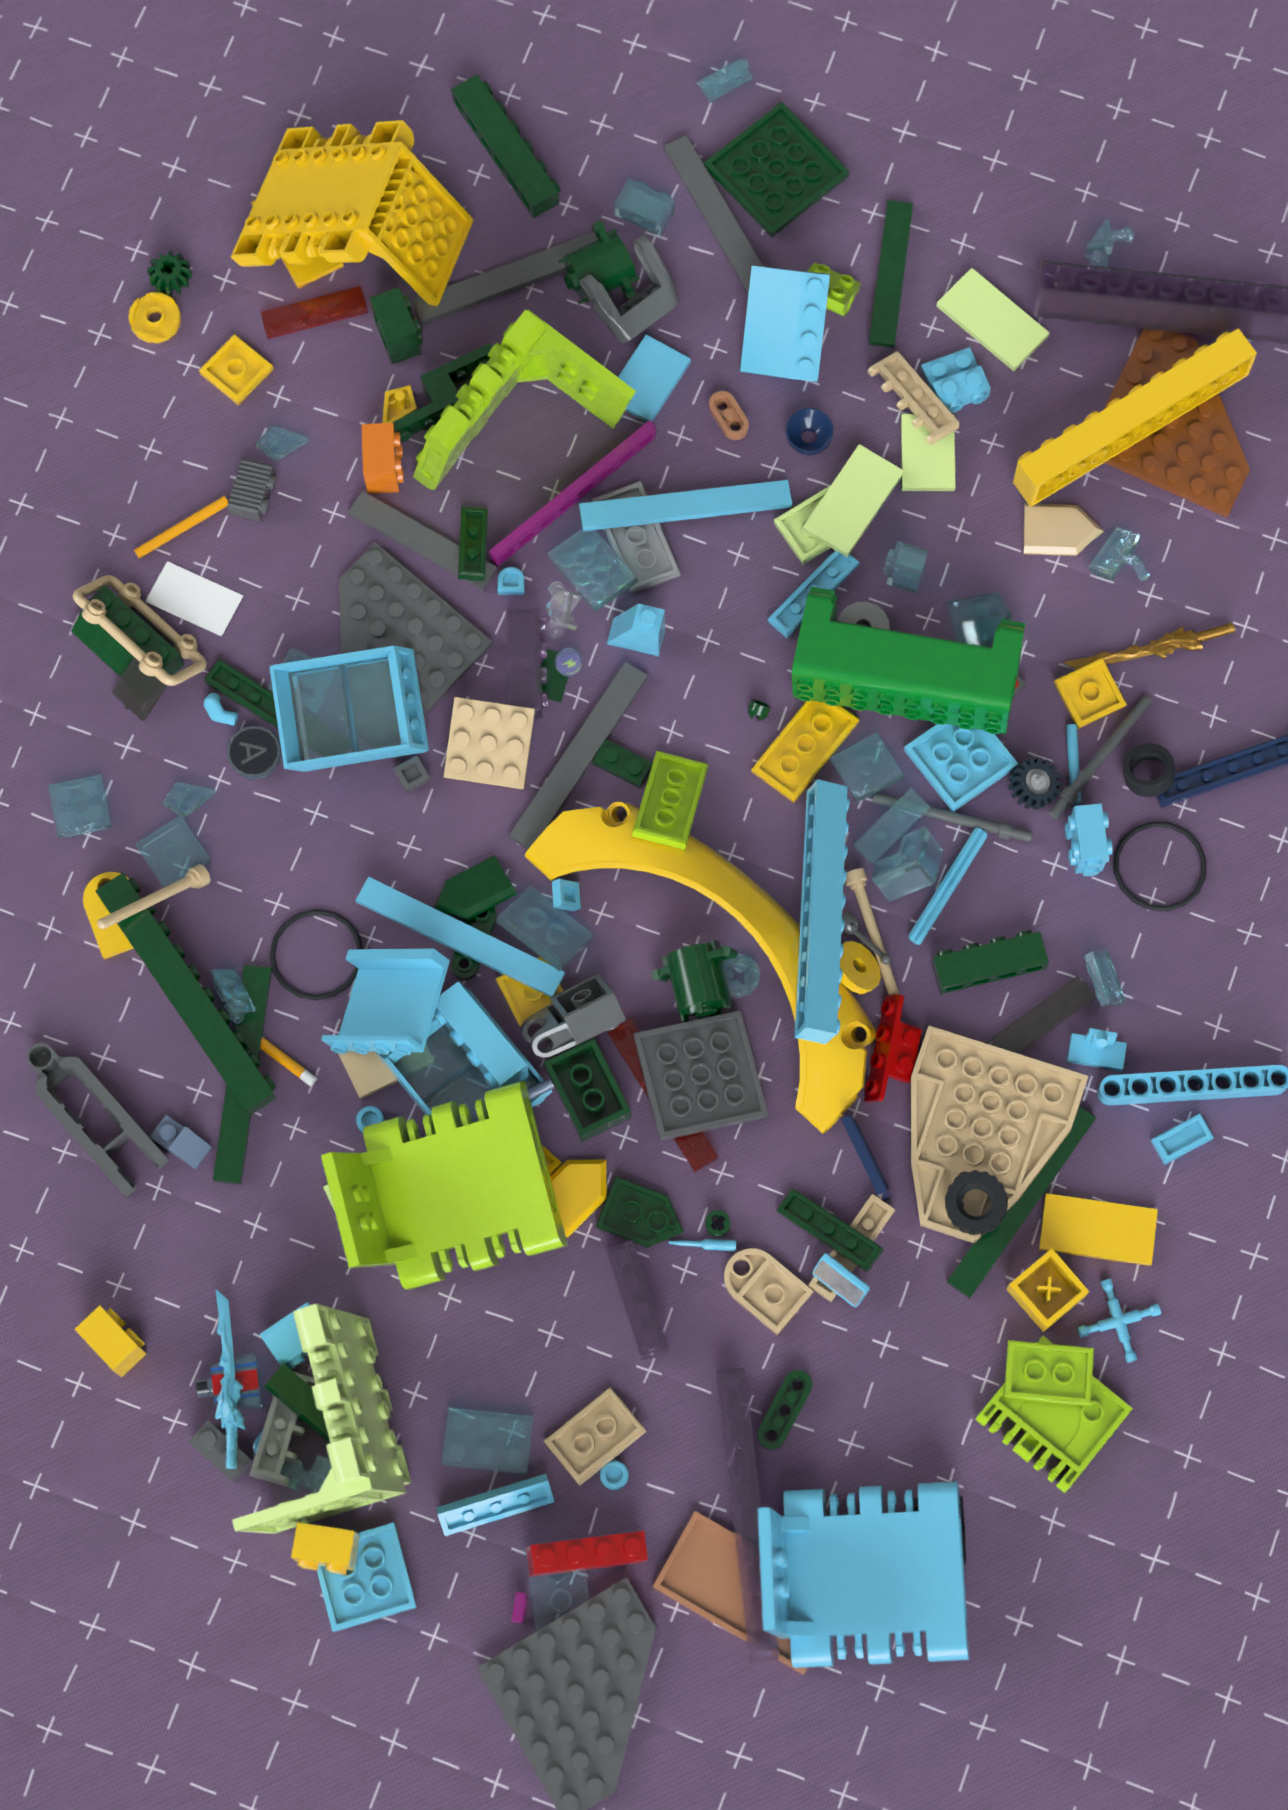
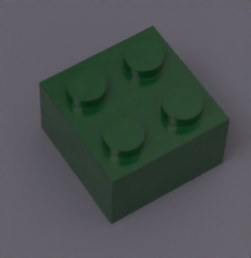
M397 287L369 297L374 321L391 364L420 355L419 345L423 344L420 334L421 329L417 318L413 317L408 295L403 296L400 288Z

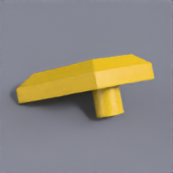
M410 385L385 391L382 423H391L417 410Z

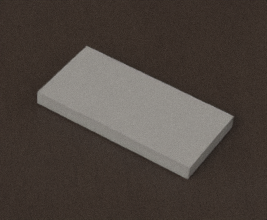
M639 481L592 499V502L647 496L642 482ZM659 523L603 529L631 594L680 576V570Z

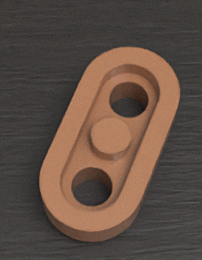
M718 391L714 393L709 400V411L728 439L740 440L744 438L748 433L749 422L742 409L729 392ZM719 405H725L727 408L725 410H720L717 407ZM738 426L740 429L733 431L731 427Z

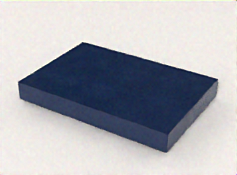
M852 1116L841 1119L878 1196L882 1201L892 1198V1194L857 1122Z

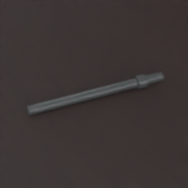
M1147 696L1141 698L1071 786L1066 787L1059 795L1060 799L1049 812L1050 817L1057 820L1068 805L1072 806L1079 797L1078 793L1150 706L1152 703L1150 698Z
M874 792L872 803L974 829L980 828L986 832L998 834L999 838L1007 840L1010 837L1031 842L1033 834L1031 831L1012 827L1010 823L1002 822L999 824Z

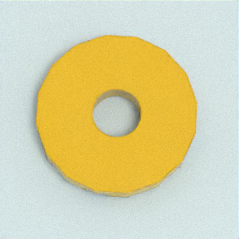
M151 292L145 294L146 296L141 299L135 300L129 310L128 319L133 333L139 339L148 343H160L169 340L176 334L181 324V314L178 305L170 296L164 293ZM152 313H160L162 315L161 319L157 322H150L148 317Z
M854 941L843 943L844 949L840 959V969H842L841 983L852 992L858 994L872 991L879 985L881 979L880 967L876 958L860 943Z

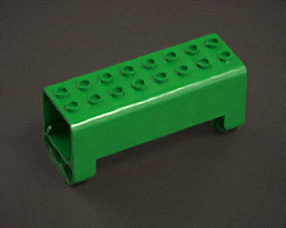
M810 587L792 667V691L794 698L802 701L823 702L830 706L851 707L858 711H874L882 715L903 716L910 720H926L939 725L949 724L963 729H978L991 734H1006L1020 664L1025 623L1001 619L995 631L993 647L962 643L835 621L838 608L836 606L837 595H835V591Z

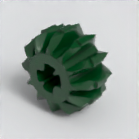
M169 250L167 256H164L159 252V260L151 259L152 267L147 269L151 286L155 287L159 293L166 291L168 296L174 290L181 294L180 287L188 288V279H192L189 261L184 260L181 253L174 256L173 252Z

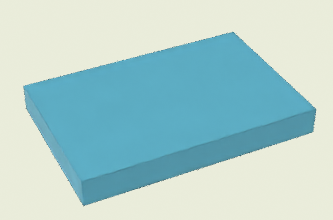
M645 335L618 377L636 390L626 412L644 422L649 420L653 422L690 365L691 359L654 338Z

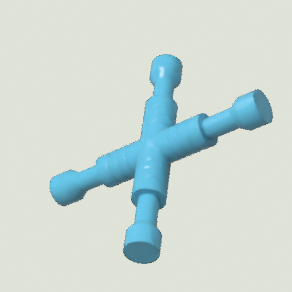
M1112 1279L1101 1281L1102 1288L1106 1291L1109 1300L1107 1304L1112 1317L1099 1320L1097 1324L1090 1326L1077 1327L1078 1334L1082 1338L1098 1330L1103 1332L1116 1328L1120 1343H1123L1126 1352V1362L1136 1361L1138 1359L1129 1341L1131 1337L1127 1324L1140 1321L1141 1318L1146 1316L1161 1315L1160 1307L1158 1304H1154L1145 1310L1139 1311L1137 1309L1122 1313L1119 1301L1115 1298Z

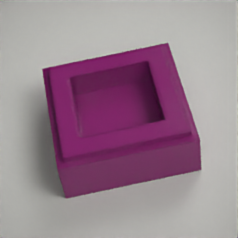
M515 1592L512 1614L513 1623H525L528 1600L526 1593Z

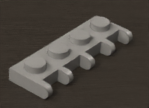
M294 1372L310 1387L316 1385L314 1377ZM275 1396L272 1399L249 1476L288 1486L290 1478L280 1475L284 1460L296 1462L297 1455L287 1451L292 1434L303 1436L305 1429L295 1425L297 1415Z

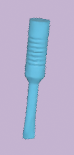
M736 1240L669 1241V1244L702 1247L705 1250L736 1251Z

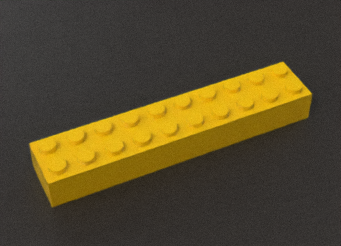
M1239 328L1231 333L1227 331L1221 334L1215 343L1210 346L1207 344L1201 346L1192 357L1178 360L1172 366V369L1167 372H1158L1151 378L1149 383L1144 386L1142 384L1135 386L1129 391V395L1122 399L1119 397L1115 398L1106 406V409L1101 412L1094 411L1084 419V422L1077 426L1073 424L1063 431V435L1056 439L1053 437L1047 439L1033 453L1031 451L1024 453L1018 459L1013 484L1029 506H1034L1248 376L1257 352Z

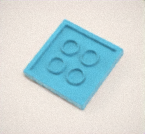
M936 724L904 747L905 753L952 812H955L1018 767L1017 761L995 734L978 729H963L955 725Z
M395 1523L357 1533L360 1535L354 1571L347 1570L346 1575L329 1572L326 1570V1566H318L317 1574L332 1632L417 1608Z

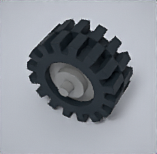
M1040 757L1034 760L1030 758L1012 771L1013 775L1009 778L1012 784L1009 785V790H1014L1011 796L1013 799L1018 797L1017 804L1022 805L1024 803V808L1030 809L1033 807V810H1036L1040 807H1045L1060 794L1061 790L1058 788L1062 786V781H1058V779L1061 777L1060 772L1055 774L1054 770L1057 767L1055 765L1050 767L1049 763L1051 761L1046 759L1042 762Z

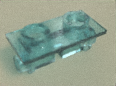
M739 58L711 75L704 77L696 82L709 103L753 80V77L747 69L749 68L748 61L745 58L742 60Z
M235 968L211 970L214 977L212 986L216 989L221 1001H226L224 1007L231 1021L240 1023L244 1020L243 1016L245 1013L256 1011Z

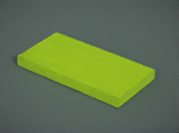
M656 751L632 836L685 850L709 764Z

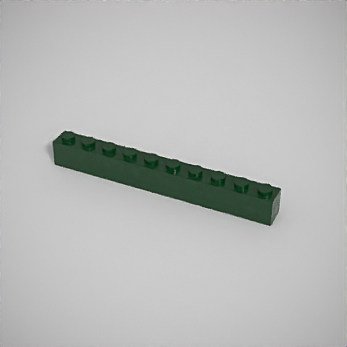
M121 873L95 890L110 914L141 899L137 894L141 891L140 887L133 877L128 880L124 873ZM153 906L118 922L117 925L248 1117L275 1100L276 1096L273 1090L277 1087L268 1074L264 1077L257 1069L261 1066L260 1062L253 1052L250 1054L246 1053L242 1047L246 1042L238 1030L232 1032L227 1024L231 1020L223 1008L219 1010L215 1008L212 1002L216 998L207 986L202 989L197 981L201 978L192 964L187 967L182 959L186 955L179 944L176 942L172 945L167 936L171 933L163 921L156 922L152 916L156 913Z

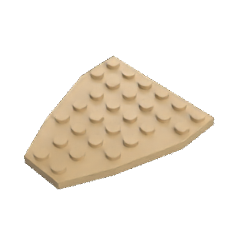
M928 1026L911 1076V1165L920 1226L975 1243L982 1236L981 1234H975L974 1236L967 1232H961L958 1227L952 1224V1221L947 1216L945 1196L949 1185L953 1183L957 1176L960 1177L964 1172L968 1173L972 1172V1170L988 1172L989 1175H994L1003 1184L1007 1193L1008 1211L1019 1200L1070 1133L1088 1081V1076ZM974 1189L965 1194L962 1205L969 1215L982 1216L989 1210L991 1201L987 1193Z

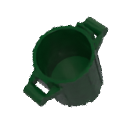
M601 221L595 222L591 227L598 240L565 255L564 258L558 261L559 264L562 262L565 264L567 272L563 280L568 290L572 288L582 299L578 301V304L590 301L580 284V280L588 274L601 283L606 292L620 287L624 299L630 300L636 295V291L632 289L631 283L640 278L639 276L636 277L630 254L623 241L616 234L617 229L607 233L604 229V223Z
M714 939L711 940V943L686 946L670 952L666 957L663 956L664 967L653 970L651 976L654 980L661 982L671 979L678 1012L683 1022L689 1021L688 1016L702 1017L709 1015V1017L721 1015L722 1008H731V999L722 962L728 959H735L738 952L735 948L729 946L721 948L720 941Z

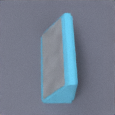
M828 1254L822 1256L812 1273L813 1276L855 1308L858 1307L870 1290V1286Z

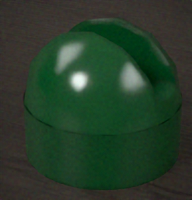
M751 699L747 710L748 715L751 719H753L754 714L758 715L757 721H762L768 716L771 706L762 701Z

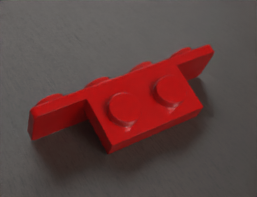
M904 995L886 996L882 1003L880 1024L875 1035V1049L870 1059L869 1078L865 1084V1102L874 1103L884 1100L888 1077L903 1083H911L922 1029L900 1022Z

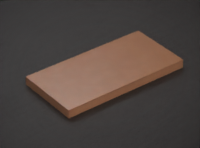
M695 1511L652 1588L804 1675L807 1668H794L792 1665L790 1639H781L763 1630L760 1548Z

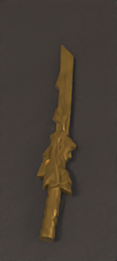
M1233 622L1223 626L1220 625L1194 633L1195 630L1184 631L1182 626L1170 634L1167 632L1156 641L1151 640L1150 644L1139 647L1135 644L1124 651L1114 653L1103 651L1091 657L1074 659L1063 663L1079 669L1100 658H1103L1106 665L1153 654L1165 659L1167 654H1173V651L1177 648H1182L1185 651L1203 650L1201 642L1234 633L1235 627Z

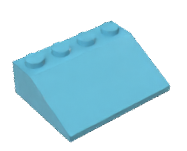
M752 266L741 372L818 382L830 274Z

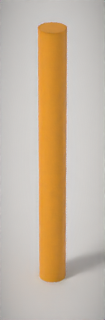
M222 496L134 549L135 554L139 559L225 508L228 505V500L225 496Z

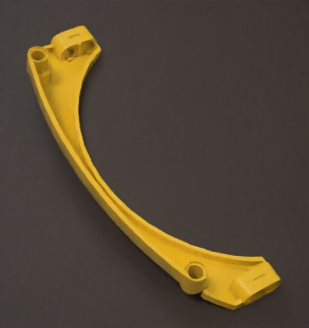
M615 802L606 810L603 807L563 811L548 825L525 853V857L550 881L577 871L623 868L649 872L673 879L712 899L733 915L748 930L769 957L782 981L791 1004L794 1020L796 1019L800 925L757 883L719 853L689 834L685 850L633 837L632 833L640 808L627 802ZM621 807H624L627 811V817L624 821H620L617 816L618 810ZM841 982L839 984L841 1004L838 1009L837 1018L840 1020L838 1034L827 1044L798 1038L800 1083L795 1109L822 1134H825L857 1099V1094L864 1087L867 1050L864 1047L871 1044L876 1035L875 1028L856 997ZM858 1027L866 1030L867 1037L863 1042L859 1041L855 1036V1031Z

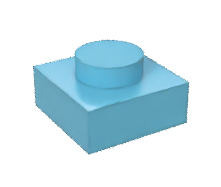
M563 879L552 881L554 908L573 912L581 909L578 882Z

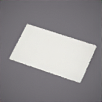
M167 561L145 602L222 637L243 595Z

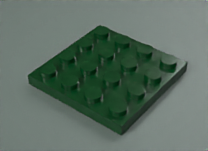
M783 102L775 106L704 162L707 171L771 238L849 177V171Z

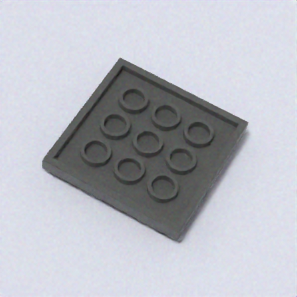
M741 1011L633 1034L660 1141L767 1118L768 1111Z

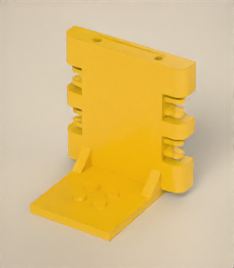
M403 120L376 122L372 133L366 137L361 135L352 124L337 125L332 137L329 139L322 138L314 127L287 128L251 212L245 221L244 228L231 258L242 267L271 266L280 257L284 258L291 265L311 264L319 255L324 257L329 263L362 262L369 252L383 258L427 304L438 306L474 219L413 155L411 150L414 145V135Z

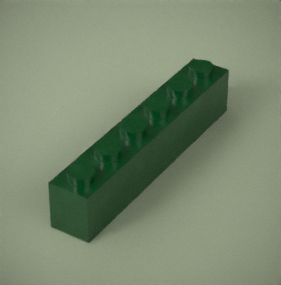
M475 75L452 88L453 103L533 219L560 204L559 193L561 190L554 178L550 180L542 160H536L532 154L533 149L527 139L523 140L520 137V130L514 120L509 121L501 101H495L492 96V89L487 81L482 82L480 77Z

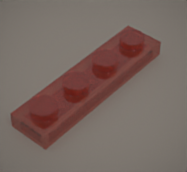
M358 286L265 310L260 313L267 339L367 314L368 310L362 288Z

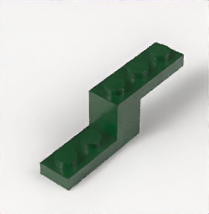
M491 343L420 376L421 386L431 404L391 422L394 424L395 432H400L401 442L409 440L415 433L421 430H429L432 425H436L441 419L440 415L448 404L454 406L458 401L456 397L458 391L453 383L466 380L480 363L486 365L490 359L487 355L492 349Z

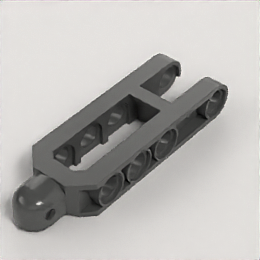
M36 1043L30 1047L26 1057L28 1064L38 1075L36 1095L126 1198L135 1192L137 1188L113 1162L110 1156L128 1140L131 1139L158 1170L169 1162L165 1155L79 1057H59L45 1043ZM68 1076H76L123 1129L103 1148L99 1146L55 1095L56 1086Z

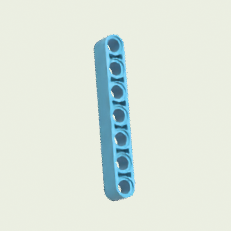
M1283 1065L1110 1075L1102 1080L1097 1089V1096L1101 1103L1111 1106L1279 1095L1288 1088V1068ZM1271 1075L1281 1076L1284 1085H1275L1271 1080ZM1243 1077H1252L1256 1082V1087L1246 1086ZM1215 1079H1225L1228 1082V1089L1219 1088L1216 1085ZM1188 1080L1198 1081L1201 1090H1191L1187 1084ZM1160 1082H1169L1173 1087V1092L1167 1093L1162 1091ZM1132 1084H1142L1145 1087V1093H1135L1132 1089ZM1104 1086H1115L1118 1094L1116 1096H1109L1106 1094Z

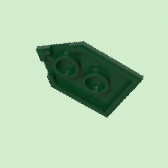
M493 855L446 879L434 909L444 914L457 915L458 918L469 920L517 895L498 860Z
M618 1176L614 1179L595 1227L646 1248L684 1233L667 1195Z

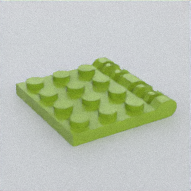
M1042 1336L1040 1340L1037 1342L1053 1344L1044 1336ZM1092 1376L1090 1406L1004 1398V1383L975 1420L984 1427L996 1411L999 1410L1001 1412L1000 1416L988 1429L993 1434L999 1430L1002 1422L1008 1417L1016 1425L1011 1431L1006 1433L1002 1442L1008 1445L1020 1429L1025 1431L1026 1433L1012 1450L1028 1463L1038 1449L1043 1446L1046 1451L1033 1468L1037 1471L1042 1469L1047 1463V1459L1053 1454L1060 1460V1463L1050 1471L1047 1479L1053 1482L1065 1466L1070 1468L1056 1485L1062 1492L1066 1493L1133 1408Z

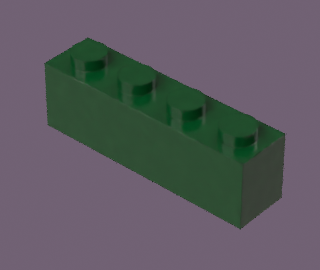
M1026 930L1017 933L1014 938L1006 939L1002 936L991 939L989 944L979 946V943H972L964 946L963 950L953 952L952 949L938 952L937 956L933 957L931 964L940 995L1045 970L1049 961L1040 931L1032 933V930Z

